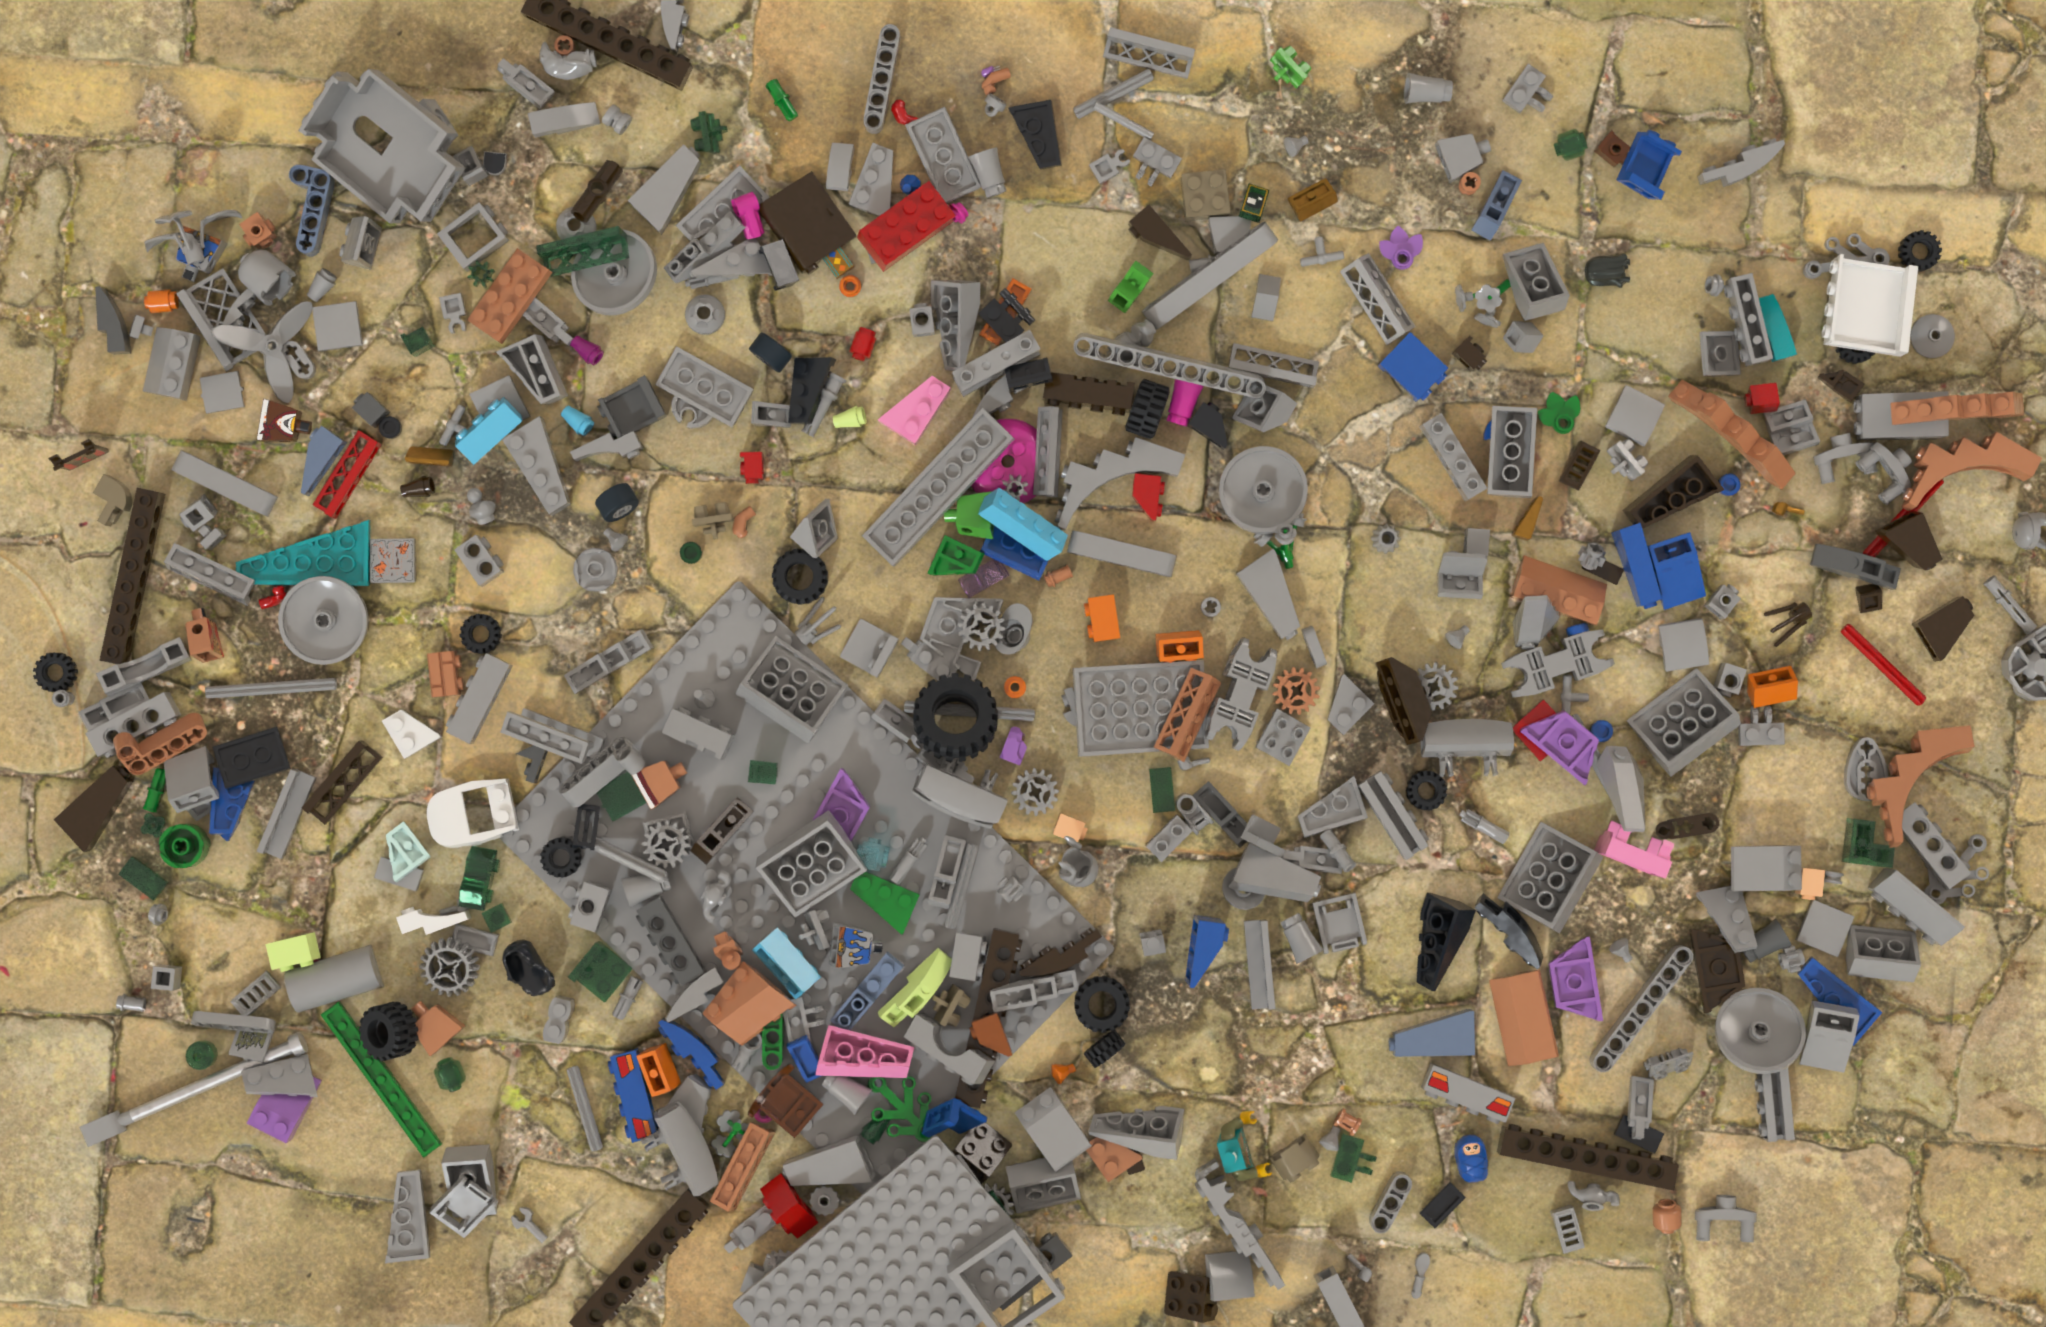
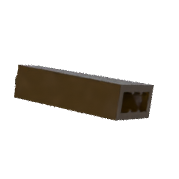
M116 765L110 767L53 819L83 852L91 851L134 782L130 778L131 773L124 766Z

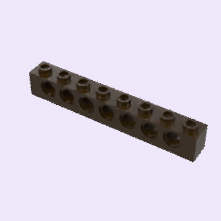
M567 0L525 1L521 10L525 18L561 35H567L572 40L680 91L683 90L693 69L692 64L689 62L690 59L684 55L678 54L675 56L670 54L668 48L660 44L657 47L649 44L650 40L641 35L634 37L630 35L628 29L622 26L615 28L610 25L611 22L603 17L599 16L596 19L590 16L591 12L582 7H579L577 10L571 7V3ZM546 6H554L551 14L543 13ZM566 15H573L574 19L571 23H563ZM587 24L594 25L590 33L583 32V28ZM605 34H613L612 41L608 43L603 42ZM626 43L633 44V49L629 52L622 50ZM646 52L653 53V58L650 61L642 60ZM665 62H672L673 67L670 70L665 71L662 69V65Z
M142 488L136 489L99 661L113 664H122L130 661L166 495L164 493Z
M993 928L973 1020L983 1017L985 1013H994L992 1002L987 997L990 990L1012 983L1009 982L1010 974H1015L1018 961L1014 960L1015 952H1020L1023 939H1019V933ZM1005 947L1009 949L1010 956L1007 959L998 957L997 952L1000 948ZM996 969H1001L1005 972V978L997 981L993 978L992 973ZM1007 1010L997 1012L999 1018L1005 1017ZM970 1032L966 1051L978 1049L993 1060H996L997 1052L979 1044L978 1039L973 1040ZM990 1069L983 1083L976 1089L970 1088L967 1083L962 1081V1076L960 1075L955 1098L961 1100L967 1106L980 1109L981 1103L986 1104L988 1091L984 1089L986 1081L991 1082L993 1069Z
M1509 1124L1508 1127L1502 1126L1497 1148L1499 1155L1674 1191L1679 1164L1673 1161V1157L1660 1155V1158L1651 1157L1652 1153L1640 1150L1638 1154L1631 1153L1629 1148L1621 1146L1611 1149L1608 1148L1606 1143L1595 1142V1145L1587 1144L1586 1139L1574 1137L1573 1141L1567 1140L1565 1135L1552 1133L1551 1136L1543 1135L1542 1130L1530 1128V1132L1521 1130V1126ZM1526 1137L1528 1145L1525 1148H1519L1518 1141ZM1543 1142H1549V1150L1545 1153L1540 1152V1145ZM1570 1146L1571 1154L1567 1157H1562V1149ZM1586 1151L1593 1152V1157L1590 1161L1583 1160V1155ZM1613 1155L1615 1158L1614 1163L1606 1166V1157ZM1630 1160L1636 1161V1167L1633 1170H1627L1626 1167ZM1652 1164H1657V1172L1649 1175L1648 1168Z
M688 1188L574 1315L569 1323L573 1327H604L603 1324L607 1319L612 1321L620 1312L617 1308L623 1302L626 1305L635 1295L632 1291L637 1286L641 1288L649 1280L647 1274L652 1269L656 1272L664 1263L662 1260L663 1256L666 1253L671 1255L679 1246L676 1243L681 1236L686 1238L694 1229L691 1225L696 1219L700 1222L707 1215L708 1211L706 1208L709 1203L701 1196H693L690 1188ZM680 1211H689L691 1219L683 1220L680 1217ZM668 1226L673 1227L676 1230V1235L673 1237L668 1236L665 1233V1228ZM650 1244H659L661 1246V1252H652L650 1249ZM636 1260L645 1261L646 1269H638L635 1264ZM621 1277H629L632 1284L624 1286L621 1283ZM606 1294H615L617 1301L614 1303L609 1302L606 1299ZM594 1309L599 1310L602 1313V1318H593L591 1311Z

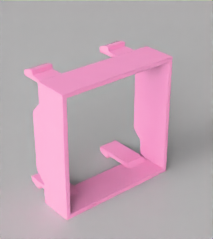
M1610 821L1607 831L1599 836L1594 851L1650 875L1666 879L1672 864L1670 853L1673 850L1674 843L1665 839L1662 842L1652 837L1647 850L1644 851L1627 844L1631 832L1624 831L1621 824Z

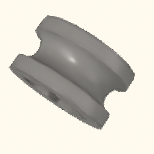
M1214 597L1206 598L1201 603V611L1207 617L1216 616L1221 610L1220 602ZM1207 601H1211V604L1213 602L1216 603L1217 606L1214 608V613L1206 612Z
M1825 871L1824 882L1842 884L1841 877L1844 876V873Z

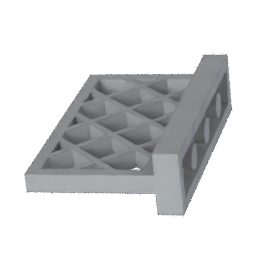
M224 269L217 271L187 290L183 289L176 293L226 372L232 369L233 365L257 352L243 350L242 354L233 358L230 353L231 346L227 345L226 347L224 343L216 340L211 334V329L213 328L211 323H215L216 326L223 325L221 321L223 310L229 311L230 309L224 306L227 295L237 298L240 296V293ZM223 276L227 282L225 291L213 288L214 280ZM199 289L208 291L205 302L196 300L192 293ZM211 292L224 294L221 305L209 303ZM208 306L220 309L217 320L207 318ZM250 309L241 311L242 314L248 315L250 318L249 327L244 328L266 335Z

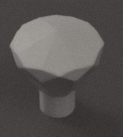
M1306 136L1300 138L1286 137L1284 139L1285 150L1291 157H1295L1302 146L1309 143Z
M607 528L604 531V535L609 539L610 547L614 552L619 551L628 541L626 534L614 532L611 528Z
M1464 625L1459 630L1447 632L1445 637L1451 646L1459 650L1462 648L1464 638L1470 630Z
M701 689L694 692L695 704L698 708L705 710L712 707L715 701L713 691Z
M1620 938L1609 947L1612 954L1622 957L1626 963L1632 960L1633 957L1629 953L1627 938Z
M1333 1126L1330 1133L1322 1137L1319 1143L1326 1150L1338 1151V1135L1341 1129Z

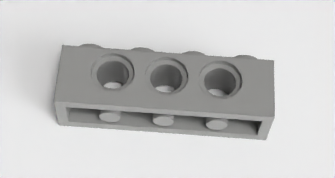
M1442 413L1419 426L1464 501L1487 489Z
M163 692L85 734L97 757L105 756L110 758L116 755L111 739V734L114 731L130 733L137 741L142 736L147 738L158 732L157 728L163 725L165 727L177 721L176 718L182 715L170 692ZM153 710H156L158 713L156 722H153L150 718ZM134 720L139 724L136 732H133L131 729V723Z
M1915 802L1903 811V836L1945 890H1949L1971 874L1968 870L1971 867L1963 857L1959 858L1954 852L1956 848L1950 840L1945 841L1941 835L1942 830L1937 823H1931L1927 818L1928 812L1921 804L1917 805ZM1919 821L1923 824L1924 831L1922 833L1914 831V822ZM1929 839H1933L1938 843L1936 851H1931L1927 847ZM1943 857L1951 859L1952 866L1950 869L1942 866L1941 860Z

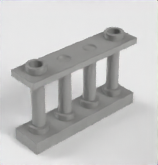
M1028 330L953 371V379L962 396L965 397L1005 375V369L1009 366L1026 363L1040 356V347L1032 332Z
M523 708L521 715L508 711L500 732L580 764L585 762L586 756L594 758L600 753L605 740L526 708Z

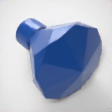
M906 175L901 179V190L906 195H909L921 187V181L915 175Z

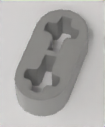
M294 341L286 342L282 346L281 351L294 373L302 379L312 378L316 373V367L303 347ZM290 346L293 348L297 347L295 350L298 356L297 359L291 354L288 355ZM299 362L306 366L310 365L308 374L300 373L302 367Z
M1313 626L1302 629L1305 643L1316 669L1327 665Z

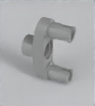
M1850 433L1830 437L1833 449L1813 457L1815 466L1818 465L1821 483L1826 484L1835 481L1831 465L1833 459L1855 454L1861 458L1870 451L1869 448L1874 443L1852 444ZM1876 463L1864 472V475L1878 472Z
M1876 442L1869 448L1870 451L1856 461L1855 464L1862 472H1866L1877 461L1881 463L1892 479V484L1880 493L1878 497L1885 505H1888L1901 493L1904 494L1908 488H1911L1905 468L1912 463V460L1901 448L1891 453L1886 447Z
M1716 1195V1206L1695 1210V1220H1697L1696 1240L1710 1241V1221L1739 1220L1741 1222L1740 1241L1754 1242V1223L1757 1222V1213L1736 1207V1196Z

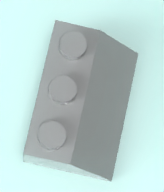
M157 327L143 392L187 401L201 337L189 332Z
M1857 925L1850 926L1845 957L1848 975L1905 982L1915 981L1921 967L1915 932Z
M1038 1158L1033 1161L1016 1163L1006 1167L1017 1214L1081 1199L1073 1160L1056 1172L1046 1158Z

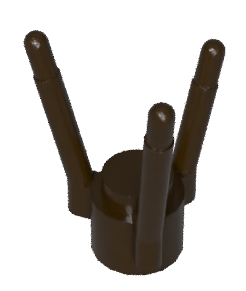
M1794 602L1789 606L1764 613V616H1770L1791 610L1788 613L1790 618L1770 630L1771 633L1792 622L1796 624L1774 643L1775 647L1784 642L1801 626L1807 624L1806 620L1812 618V612L1805 602L1799 605Z

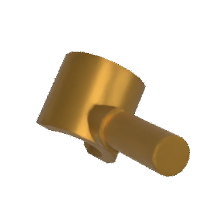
M1776 502L1772 509L1773 513L1784 516L1786 511L1804 515L1805 510L1791 507L1785 502Z

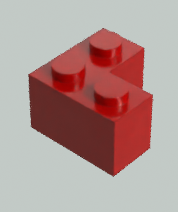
M782 1173L760 1188L764 1196L762 1198L763 1203L768 1209L772 1210L770 1216L776 1224L781 1223L782 1228L788 1235L792 1233L798 1239L819 1223L811 1208L799 1197L794 1186H790L789 1181L784 1178Z

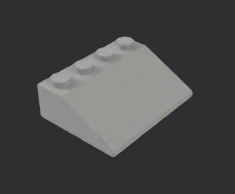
M775 636L742 680L735 695L806 743H809L848 687V684Z
M1697 668L1627 720V723L1670 777L1741 725L1737 711Z
M829 810L758 856L756 861L758 872L794 917H797L867 871L866 866L842 826Z
M1540 822L1497 898L1509 903L1515 909L1560 934L1604 857L1591 848Z

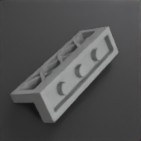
M1110 27L1103 57L1188 79L1195 49ZM1111 42L1121 44L1124 51L1118 55L1109 53ZM1139 48L1142 49L1146 57L1139 61L1134 60L1129 52ZM1157 53L1162 54L1167 61L1161 66L1154 65L1151 57ZM1178 59L1188 61L1185 72L1175 70L1172 62Z
M1369 253L1356 259L1340 271L1386 345L1416 327ZM1354 267L1357 269L1359 281L1352 278L1349 270ZM1363 287L1369 288L1371 299L1364 297L1362 294ZM1375 305L1380 306L1383 310L1382 317L1376 316L1374 312ZM1386 324L1392 325L1397 332L1392 337L1386 331Z
M1233 343L1228 367L1258 374L1264 378L1314 388L1319 362ZM1236 350L1246 351L1250 359L1246 362L1236 360ZM1250 352L1257 353V355L1253 357ZM1260 355H1266L1271 364L1268 366L1259 365L1255 358ZM1283 359L1288 360L1293 368L1289 371L1278 368L1276 363ZM1304 364L1312 365V375L1301 374L1297 368Z
M1038 407L1033 495L1058 497L1063 412L1059 407Z
M176 543L173 544L164 560L169 570L248 606L250 602L248 595L255 584L254 579Z
M290 769L257 852L262 854L268 853L280 859L284 858L303 812L302 806L307 802L317 777L298 769Z
M1266 919L1244 921L1251 1009L1268 1008L1272 1010L1275 1009L1268 921Z

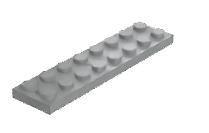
M982 408L862 536L895 567L1015 438Z

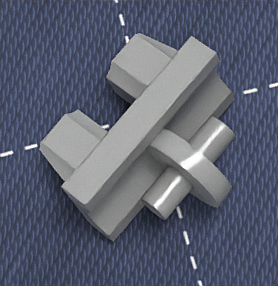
M1626 439L1623 442L1619 441L1610 447L1607 452L1612 457L1610 461L1615 466L1611 473L1615 474L1619 471L1623 477L1627 476L1630 481H1633L1645 472L1644 468L1647 466L1648 461L1642 455L1636 458L1633 457L1630 452L1635 447L1630 439Z
M812 910L804 913L807 923L801 925L804 933L798 935L799 939L806 938L809 945L816 943L818 951L830 947L832 929L824 932L821 923L830 920L827 910Z

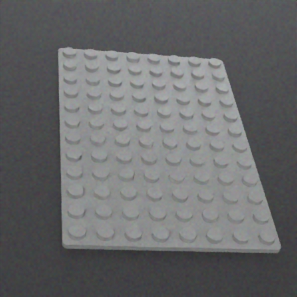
M934 1135L734 1300L733 1308L751 1327H976L982 1320L949 1277L947 1266L1013 1220L937 1135ZM1026 1237L1029 1244L1033 1243L1028 1237ZM1013 1238L962 1272L992 1313L1039 1275ZM1039 1250L1040 1254L1038 1256L1042 1261L1046 1260L1049 1263V1260Z

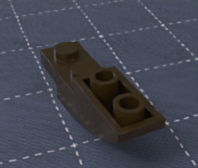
M1089 928L1080 934V940L1075 943L1071 940L1061 947L1063 949L1061 953L1056 946L1051 948L1048 945L1038 952L1040 956L1034 961L1029 958L1020 965L1022 969L1019 970L1021 976H1039L1067 969L1089 957L1085 948L1100 939L1102 935L1097 928L1094 930Z

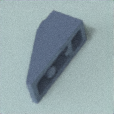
M1502 170L1471 231L1491 241L1508 211L1522 182L1521 179Z
M323 426L316 428L311 433V441L308 443L301 493L306 496L311 495L347 444L346 441Z

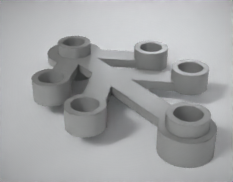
M1856 233L1847 237L1846 244L1851 248L1855 247L1865 257H1856L1842 247L1836 237H1830L1824 243L1828 251H1833L1837 255L1844 254L1843 258L1883 265H1888L1890 261L1886 250L1870 248L1861 241V237ZM1851 237H1855L1857 239L1856 244L1851 243ZM1830 240L1835 242L1834 248L1829 246ZM1876 255L1882 257V262L1876 261ZM1810 261L1804 265L1803 274L1808 279H1815L1821 273L1829 272L1831 262L1820 264L1818 261ZM1812 265L1817 267L1816 273L1811 271Z
M1979 834L1971 836L1968 840V848L1960 858L1963 857L1968 862L1975 853L1982 852L1987 845L1986 839ZM1975 839L1981 840L1982 845L1980 847L1974 845L1973 841ZM1943 857V867L1950 869L1952 866L1951 859ZM1924 863L1928 870L1930 884L1926 887L1924 893L1938 905L1942 904L1949 897L1964 896L1965 898H1970L1974 895L1975 888L1971 884H1965L1962 888L1945 890ZM1979 867L1977 870L1970 871L1971 874L1963 880L1978 879L1984 881L1988 878L1989 871L1985 867ZM1984 870L1986 872V877H1979L1978 871ZM1970 887L1972 889V894H1965L1964 888ZM1933 890L1939 891L1940 896L1938 898L1932 896Z

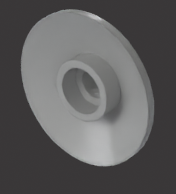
M1936 314L1925 315L1914 323L1910 334L1911 344L1915 351L1927 358H1938L1945 355L1952 348L1955 339L1951 323L1946 318ZM1933 331L1938 333L1937 339L1932 337Z
M1236 868L1232 869L1226 874L1222 883L1225 899L1238 909L1248 910L1255 908L1262 902L1265 895L1251 892L1242 894L1239 890L1229 888L1228 886Z

